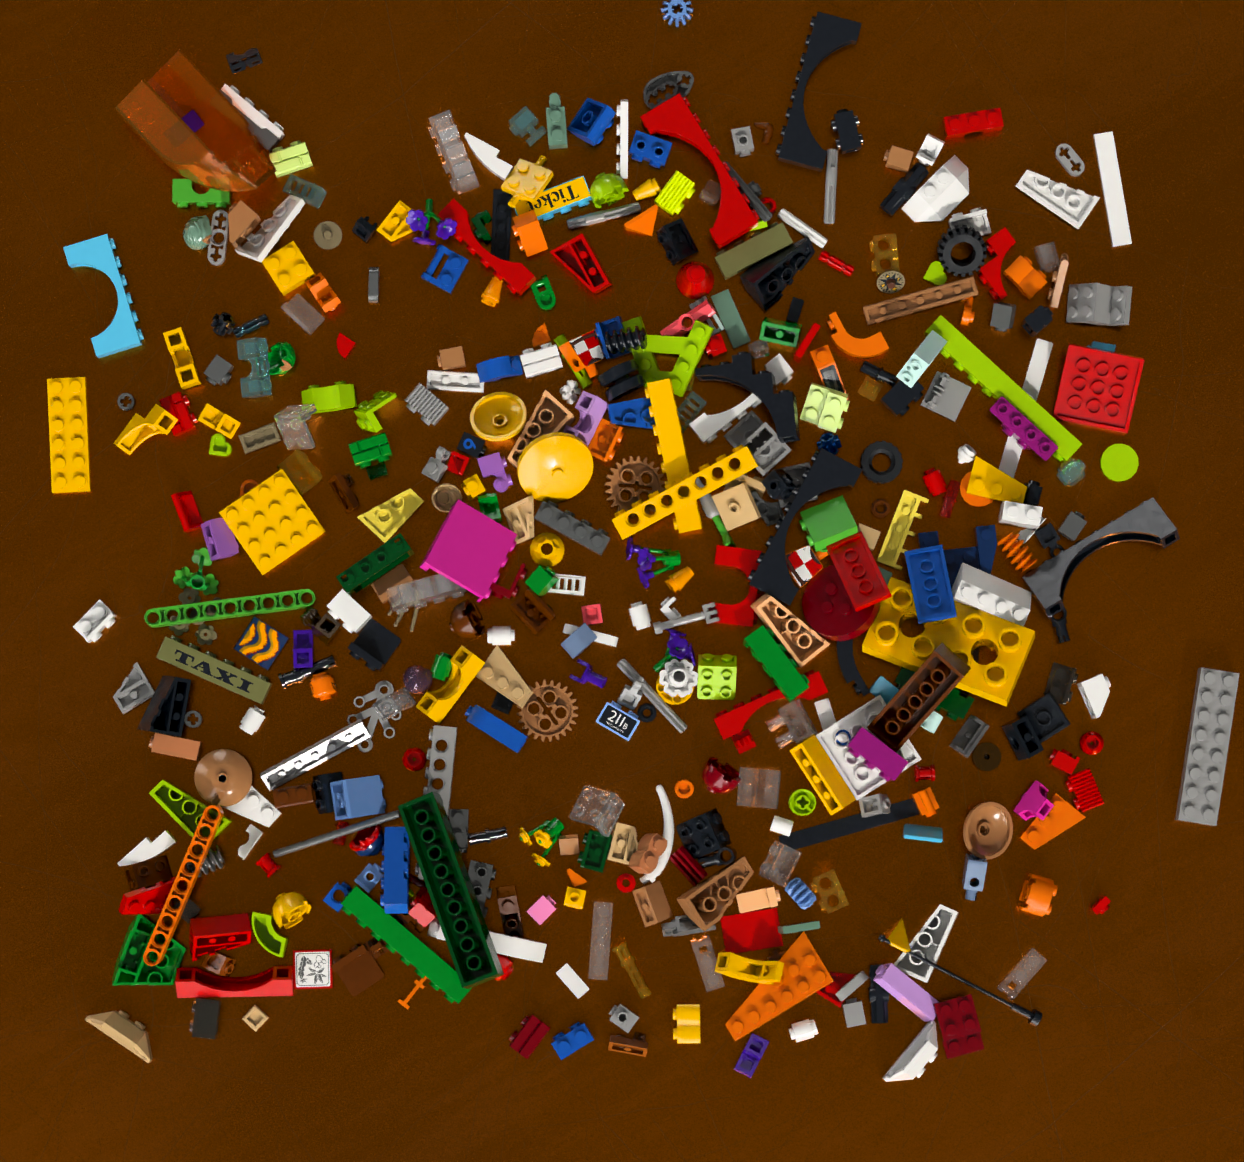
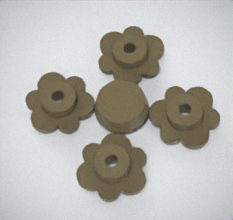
M185 588L184 593L179 594L178 597L182 605L201 601V597L198 596L199 591L193 588ZM215 597L213 601L221 600V598ZM209 606L206 609L207 615L212 616L216 613L214 606ZM196 609L190 612L189 618H194L197 615ZM178 615L171 616L169 620H176ZM204 622L193 623L200 625L198 631L195 632V636L198 637V644L204 645L206 643L211 645L212 640L217 638V633L213 631L214 627L211 625L207 627V625L203 624ZM190 623L181 624L180 626L172 625L169 626V629L174 631L175 635L181 636L183 632L189 631L188 626Z

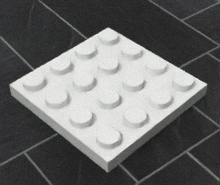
M878 695L816 735V738L856 801L887 781L878 775L880 772L877 769L871 770L863 764L864 759L860 756L855 758L848 753L849 748L846 745H840L836 742L838 739L840 743L847 742L848 744L850 740L846 732H840L837 736L836 733L840 730H846L852 739L858 729L863 727L874 735L867 727L887 705L881 695ZM909 739L896 752L908 761L902 772L922 760Z

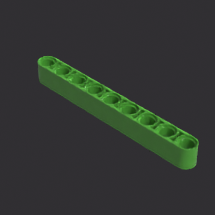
M301 589L152 608L146 611L144 619L148 626L157 628L312 607L316 598L312 590ZM304 594L312 596L310 603H304L301 600ZM286 596H290L293 599V603L289 606L282 603L283 598ZM266 599L274 601V605L271 608L263 606V602ZM252 601L255 607L253 610L248 611L244 608V604ZM227 604H234L236 606L233 613L225 611ZM209 606H214L217 609L216 613L212 616L206 614V609ZM191 608L197 610V615L194 618L187 616V611ZM170 611L178 613L176 620L172 621L167 618ZM153 613L159 616L158 621L155 623L148 621L149 615Z

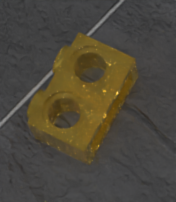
M896 234L873 235L872 241H869L870 252L874 253V260H871L872 271H875L876 276H880L886 271L900 272ZM880 241L887 242L888 249L881 250L878 247V243ZM887 260L890 263V267L883 269L880 266V261Z
M834 869L812 878L813 882L810 884L814 893H819L821 900L818 902L822 911L826 910L829 914L849 905ZM826 877L830 880V886L823 889L820 887L819 882L822 878ZM831 895H835L838 898V903L835 906H829L827 903V899Z

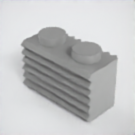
M421 383L405 399V402L408 403L406 407L413 413L417 411L421 414L422 417L420 419L428 426L430 424L435 426L449 410L447 405Z

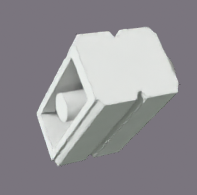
M552 342L541 345V349L535 351L533 348L523 350V354L520 355L526 379L563 368L557 345H552Z

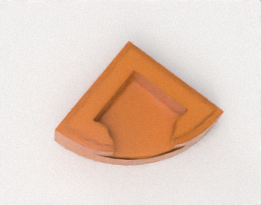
M545 323L540 325L533 335V348L551 342Z

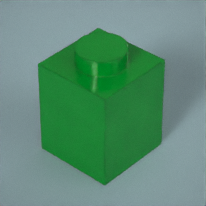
M539 565L525 583L537 595L545 596L559 579L555 576L556 572L550 566Z

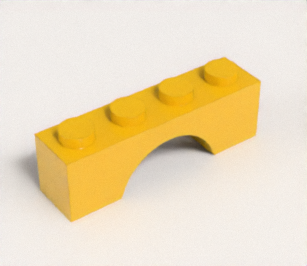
M462 645L450 660L452 671L448 681L436 691H427L415 706L438 724L441 723L485 664L484 661Z

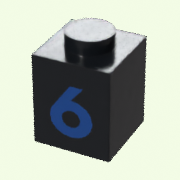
M464 432L457 446V451L478 459L480 456H484L487 446H485L486 442Z

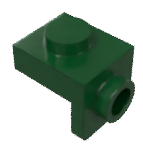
M485 210L477 213L471 221L475 228L473 232L478 240L482 239L487 244L492 239L484 225L491 222L492 218L489 212Z

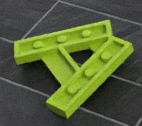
M641 316L622 322L625 333H627L628 327L631 328L632 332H634L635 326H638L640 331L642 327L645 329ZM696 320L688 337L647 335L646 332V349L641 347L639 350L632 349L633 357L639 367V374H642L646 381L644 387H648V382L671 378L674 394L683 397L714 327ZM654 353L680 354L673 371H660Z

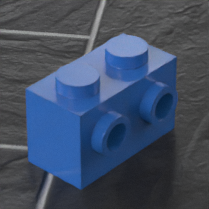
M636 130L629 149V155L635 161L650 162L649 165L655 168L665 167L672 148V142Z
M577 1022L569 1027L571 1031L566 1034L561 1032L553 1037L554 1041L551 1044L561 1060L594 1040L585 1022L582 1024Z

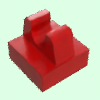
M749 729L731 737L739 754L756 747Z

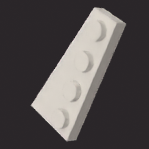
M1026 170L1015 186L1077 229L1080 228L1100 199V197L1088 195L1079 189L1075 190L1066 184L1057 183L1048 177L1030 170Z

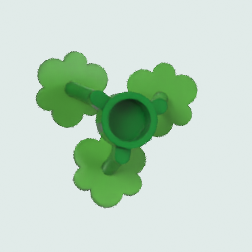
M202 547L200 550L196 549L191 560L199 566L198 572L192 573L188 567H182L181 570L175 571L176 576L172 579L173 583L181 589L186 586L203 591L204 595L216 594L219 581L215 579L213 574H207L205 577L202 573L204 565L210 566L212 564L208 549L206 547Z

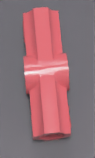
M706 299L686 314L681 315L679 319L661 330L660 333L663 336L682 337L691 331L696 320L704 322L716 314V311L708 299ZM687 317L692 319V325L689 328L684 325V319Z

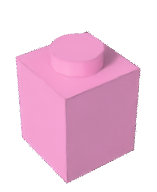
M542 895L526 912L541 925L557 909L554 906L556 902L549 895L547 897Z

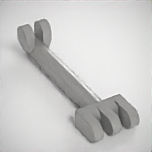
M715 602L702 605V612L661 623L660 621L653 623L655 634L663 633L665 629L705 619L707 624L720 621L719 617L711 619L710 616L718 613L717 610L709 611V608L716 606Z

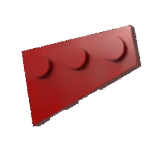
M176 876L172 877L171 881L165 883L160 881L155 883L153 887L147 889L142 887L123 894L118 911L122 915L161 914Z

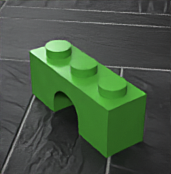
M173 179L172 202L180 208H187L189 205H196L198 208H207L208 205H215L216 208H227V205H232V182L230 179H211L209 191L204 194H198L194 191V181L192 179Z

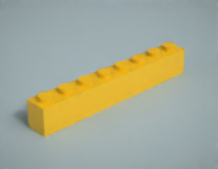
M671 378L648 382V387H644L646 398L651 400V406H649L650 416L655 419V424L653 425L654 435L658 436L660 442L657 443L658 454L663 456L664 462H661L663 474L666 473L668 481H665V486L673 481L676 484L683 481L681 477L691 472ZM687 486L679 488L682 496L689 495L690 490ZM673 499L669 500V505L672 504ZM697 500L675 511L676 518L673 519L675 530L678 529L679 533L703 528Z

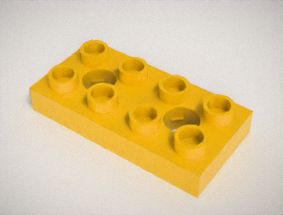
M891 577L887 587L892 597L880 602L878 615L866 634L862 644V651L916 672L935 649L943 643L971 667L969 672L955 687L1007 707L1035 639V631L954 601L957 617L923 623L925 630L921 635L913 638L907 637L901 631V624L908 619H917L911 584ZM980 646H990L998 656L994 662L988 665H981L975 662L972 653Z

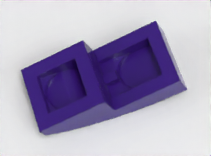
M293 630V668L313 667V630Z
M752 1033L733 1070L751 1078L769 1041Z

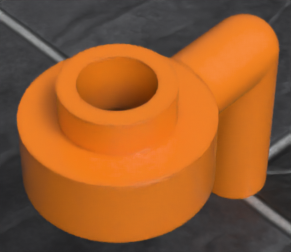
M973 297L960 300L965 302L960 321L961 325L968 326L969 322L973 323L975 312L972 311Z

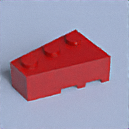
M581 233L549 252L593 293L597 294L613 285L585 234Z
M248 913L190 919L189 949L192 961H196L198 956L208 953L209 956L215 955L217 950L224 948L231 950L251 943V926Z

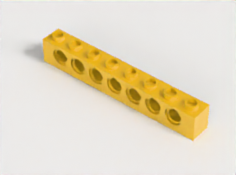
M741 444L732 449L734 453L726 456V454L715 458L716 463L712 465L706 463L699 467L700 471L693 475L690 472L681 477L683 481L677 484L673 481L664 486L666 488L665 491L659 493L657 490L648 495V500L644 502L641 499L631 504L632 509L628 511L622 509L616 512L612 522L622 540L758 467L759 465L749 446L744 447ZM732 458L740 460L739 468L734 469L730 466ZM715 467H720L723 470L722 477L717 478L713 475ZM702 476L706 479L704 487H699L696 484L697 477ZM681 486L689 488L688 496L680 494L679 488ZM664 495L672 497L673 502L671 505L663 503L662 498ZM648 504H652L656 508V512L652 515L646 512L645 508ZM631 513L638 515V523L633 524L629 521Z

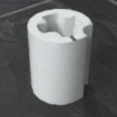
M774 815L770 831L789 837L794 821Z

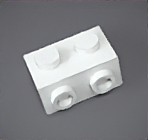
M981 207L970 210L969 214L963 215V212L953 214L952 218L948 221L951 230L955 229V225H959V227L967 225V228L973 227L981 236L992 233L987 218V209L982 210Z

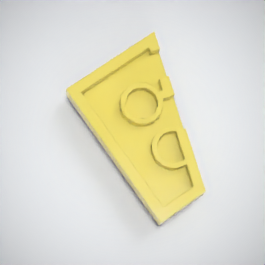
M409 488L381 505L359 515L357 518L386 543L424 501Z

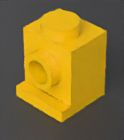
M477 474L464 480V483L461 484L469 501L486 493Z

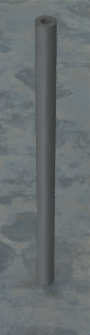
M396 810L273 850V855L277 858L399 818L400 813Z

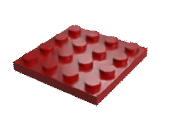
M1069 343L1052 417L1058 420L1128 433L1145 359Z

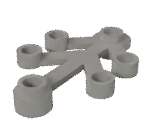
M388 681L378 682L375 686V691L364 696H357L354 699V705L362 708L366 702L377 698L375 706L356 715L351 714L347 718V722L350 725V718L353 716L357 720H364L370 717L367 729L371 737L363 740L367 741L369 745L367 748H363L361 746L362 742L357 744L358 749L362 752H369L373 748L371 738L378 719L384 729V736L389 739L395 736V730L390 726L382 709L384 701L391 711L390 717L393 720H399L402 713L397 709L393 701L394 688ZM383 686L388 689L385 694H382L380 691ZM358 698L363 700V704L360 706L356 704ZM394 711L399 712L398 718L392 716ZM388 729H392V736L386 735Z

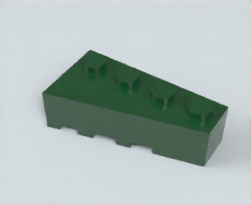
M901 667L894 680V683L897 684L896 688L900 690L915 672ZM954 688L935 710L939 712L941 709L947 712L946 716L954 721L957 719L962 720L971 707L974 698L970 696L967 698L961 691Z

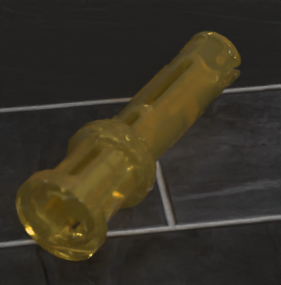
M625 941L612 948V951L616 952L620 960V966L625 967L640 998L643 999L652 993L634 962L636 957L631 954L627 946L628 942Z

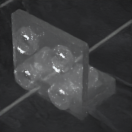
M315 404L289 405L274 415L277 427L288 450L313 449L315 447L306 424V420L310 419L311 415L317 411Z
M585 785L569 818L595 826L602 836L609 837L625 804L617 793Z

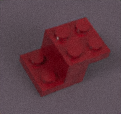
M972 994L933 1004L947 1059L984 1049L980 1034L982 1031Z

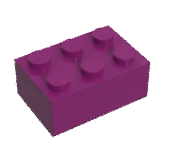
M863 727L858 729L846 745L849 748L848 753L855 758L860 756L864 759L863 764L871 770L877 769L880 772L878 775L888 782L889 780L895 781L908 764V761Z

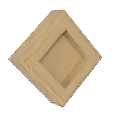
M255 1004L242 1020L256 1032L268 1020L269 1016Z

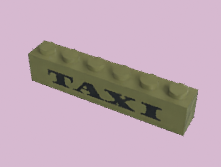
M171 635L168 638L165 636L156 658L257 703L264 704L272 686V683L268 682L270 678L261 674L256 677L251 674L252 670L241 666L238 669L233 666L234 662L224 658L222 662L216 659L217 655L212 652L206 651L204 654L198 651L200 647L189 643L186 646L181 643L182 639Z

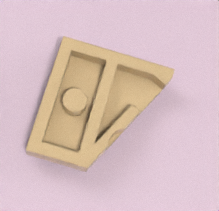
M533 495L502 509L510 530L517 534L515 538L516 544L534 537Z

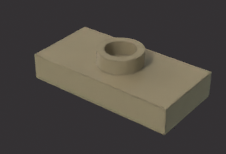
M275 422L239 435L245 454L281 441Z

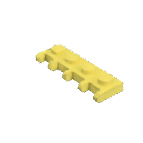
M907 490L903 491L876 560L877 562L900 571L903 567L896 564L900 552L905 554L904 552L908 551L902 548L907 535L915 537L916 533L909 531L914 517L922 519L923 515L916 513L920 501L928 503L929 499Z

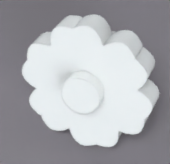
M677 659L666 662L665 670H661L659 673V683L664 686V692L671 697H675L677 694L682 698L690 695L693 691L692 687L698 683V673L693 671V664L688 663L685 659L680 662Z

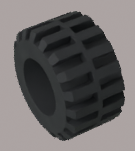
M955 225V229L952 230L948 228L947 233L943 232L941 235L942 239L938 240L939 246L937 247L938 257L943 268L945 267L948 273L952 272L954 276L960 274L961 277H965L966 273H969V276L973 275L972 271L974 270L978 272L980 270L979 266L984 265V258L987 257L986 245L980 233L971 226L967 228V225H962V227ZM960 242H967L973 246L972 253L965 259H956L951 256L952 248Z

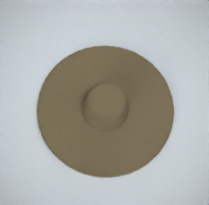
M325 221L315 228L314 240L320 248L330 250L340 244L342 231L336 223Z

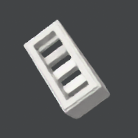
M555 574L559 580L556 582V589L551 588L548 591L549 593L584 596L585 576ZM560 579H564L563 590L560 589ZM568 579L572 580L571 590H567ZM576 580H580L578 591H575Z

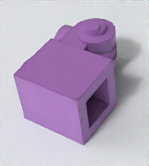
M497 452L477 459L483 479L490 476L497 478L493 483L497 492H504L508 489V486L513 485L510 474L506 475L504 467H507L504 455L500 456V453Z

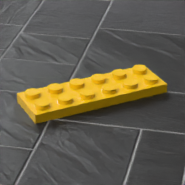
M86 377L47 379L52 493L91 492Z

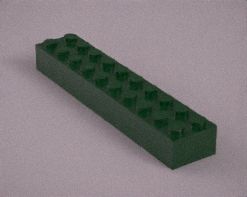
M430 792L399 805L398 809L462 988L470 989L504 975L439 793Z

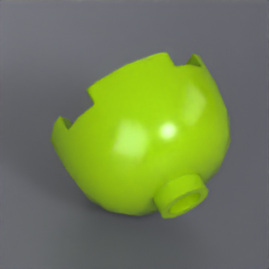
M605 172L598 174L590 187V196L596 208H601V205L605 203L610 206L624 198V192H629L622 177L612 173L606 174Z

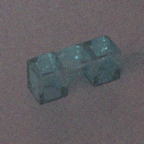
M253 337L237 340L238 359L249 360L252 365L250 375L240 378L242 397L258 398L272 395L267 339Z

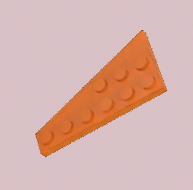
M805 931L802 932L779 960L784 963L780 982H774V984L759 983L725 1024L735 1041L834 982Z

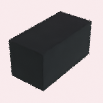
M793 297L786 318L787 322L798 323L804 300Z

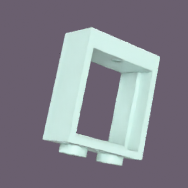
M932 330L896 377L912 388L948 341Z

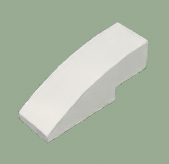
M466 132L464 135L465 140L477 159L495 176L505 181L513 166L498 158L500 150Z
M165 830L153 842L146 837L117 864L119 866H126L149 860L165 852L178 841L168 830Z

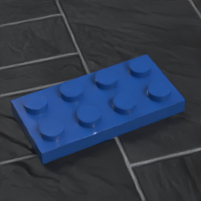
M943 545L905 551L918 624L957 617Z

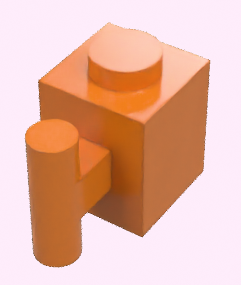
M930 787L911 795L921 816L930 817L937 813L936 809L940 808Z

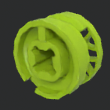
M798 789L792 792L789 797V808L796 815H808L815 809L816 798L811 791Z

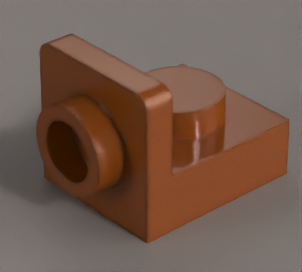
M215 951V955L209 956V953L206 954L201 966L220 976L229 977L234 970L236 960Z

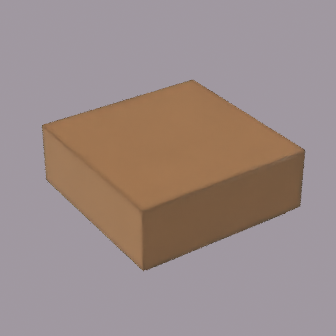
M578 834L559 836L561 856L580 854Z

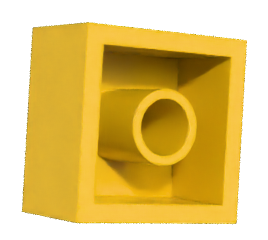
M294 241L262 261L283 296L315 276V273Z

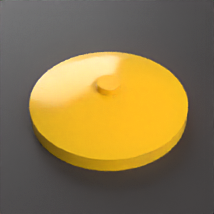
M563 432L548 433L530 442L522 451L517 463V476L521 487L529 496L533 495L534 499L541 502H548L550 500L555 503L574 497L585 488L593 473V458L587 445L580 438Z

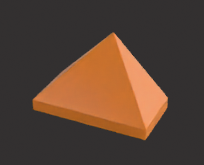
M655 204L624 224L625 230L652 236L658 206Z

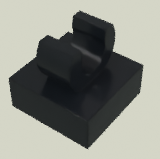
M369 216L365 218L360 217L352 229L366 243L371 239L377 226L376 222L373 225L368 222Z

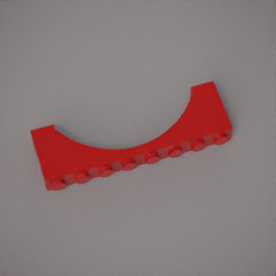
M679 93L640 116V119L649 135H667L684 140L699 149L713 165L720 182L721 201L714 226L709 229V233L720 249L757 227V220L760 218L755 209L751 210L748 203L750 202L746 194H741L738 190L740 185L736 178L730 177L728 173L730 169L725 161L721 162L718 155H720V152L715 144L713 146L710 144L708 132L705 128L702 130L698 123L701 121L695 112L691 113L689 109L691 105L686 97L682 98Z

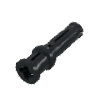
M333 655L314 662L312 668H293L292 671L284 674L279 673L278 676L283 689L286 690L290 685L300 684L303 682V679L337 665Z

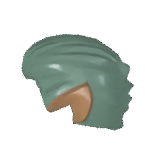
M206 215L191 218L184 225L183 238L188 247L193 250H200L210 244L209 239L212 236L210 222Z

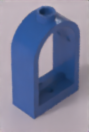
M477 704L474 707L470 705L464 714L467 716L466 721L516 753L520 752L528 739L526 735Z

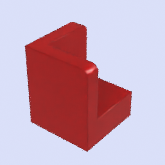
M452 451L446 471L464 477L470 463V458Z

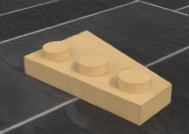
M496 645L476 677L523 708L533 694V691L514 668L502 649Z

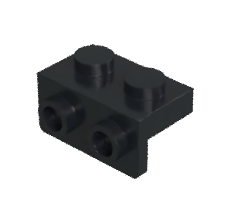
M342 772L313 776L312 787L315 791V805L319 814L334 812L330 782L343 780Z

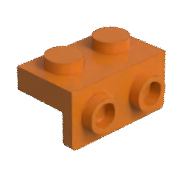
M602 418L588 446L591 455L605 463L608 459L612 460L616 452L613 448L616 442L620 443L623 438V427L610 424V421Z

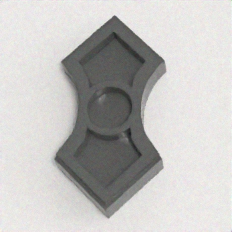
M756 490L750 491L766 526L777 523L780 518L784 519L785 516L779 502L770 503L764 501L759 497Z

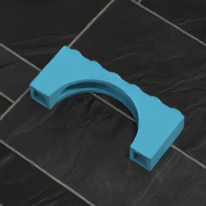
M104 234L63 247L68 265L71 268L86 266L98 269L112 280L117 291L118 307L113 321L102 333L91 338L96 356L102 358L143 345L141 341L144 339L143 332L136 325V322L139 321L136 310L132 311L130 305L133 303L132 296L125 289V285H128L125 274H121L119 267H122L121 260L114 253V249H116L114 238Z

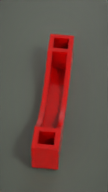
M454 198L438 213L441 220L451 218L457 222L456 232L453 235L455 239L459 242L463 240L467 244L466 249L473 256L477 254L481 258L479 261L486 268L490 266L494 270L492 274L499 281L504 280L508 284L506 287L513 294L517 292L521 296L536 281L535 276L522 263L500 259L481 246L472 232L467 210Z
M810 670L804 673L809 680V688L796 698L812 700L828 692L819 671L814 672V670ZM775 686L769 689V694L763 697L761 693L751 697L752 702L744 704V702H740L734 705V710L728 713L726 709L716 713L717 718L713 720L722 739L725 740L740 733L750 716L763 705L777 699L786 698L778 687Z
M273 966L259 974L237 978L213 975L198 968H177L175 979L177 998L293 996V966Z

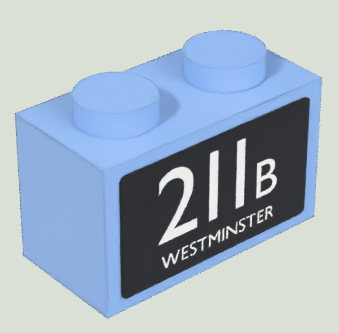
M614 701L611 704L607 702L595 722L629 741L640 723L638 720L639 716L631 711H628V713L622 711V706Z

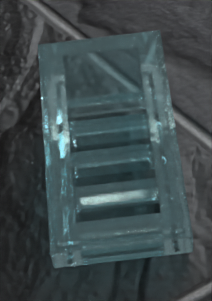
M290 174L282 190L289 195L302 198L305 203L316 208L321 206L327 194L322 187ZM295 181L298 182L294 191H292L291 189ZM302 185H305V186L303 187L301 193L299 194V191H300ZM311 188V191H310L308 197H306V195H307L309 189Z
M691 391L677 409L679 418L686 423L684 426L681 425L682 433L685 432L689 424L693 422L707 404L694 391ZM690 400H695L700 406H695ZM685 406H690L695 412H690ZM680 412H685L690 416V419L685 418Z

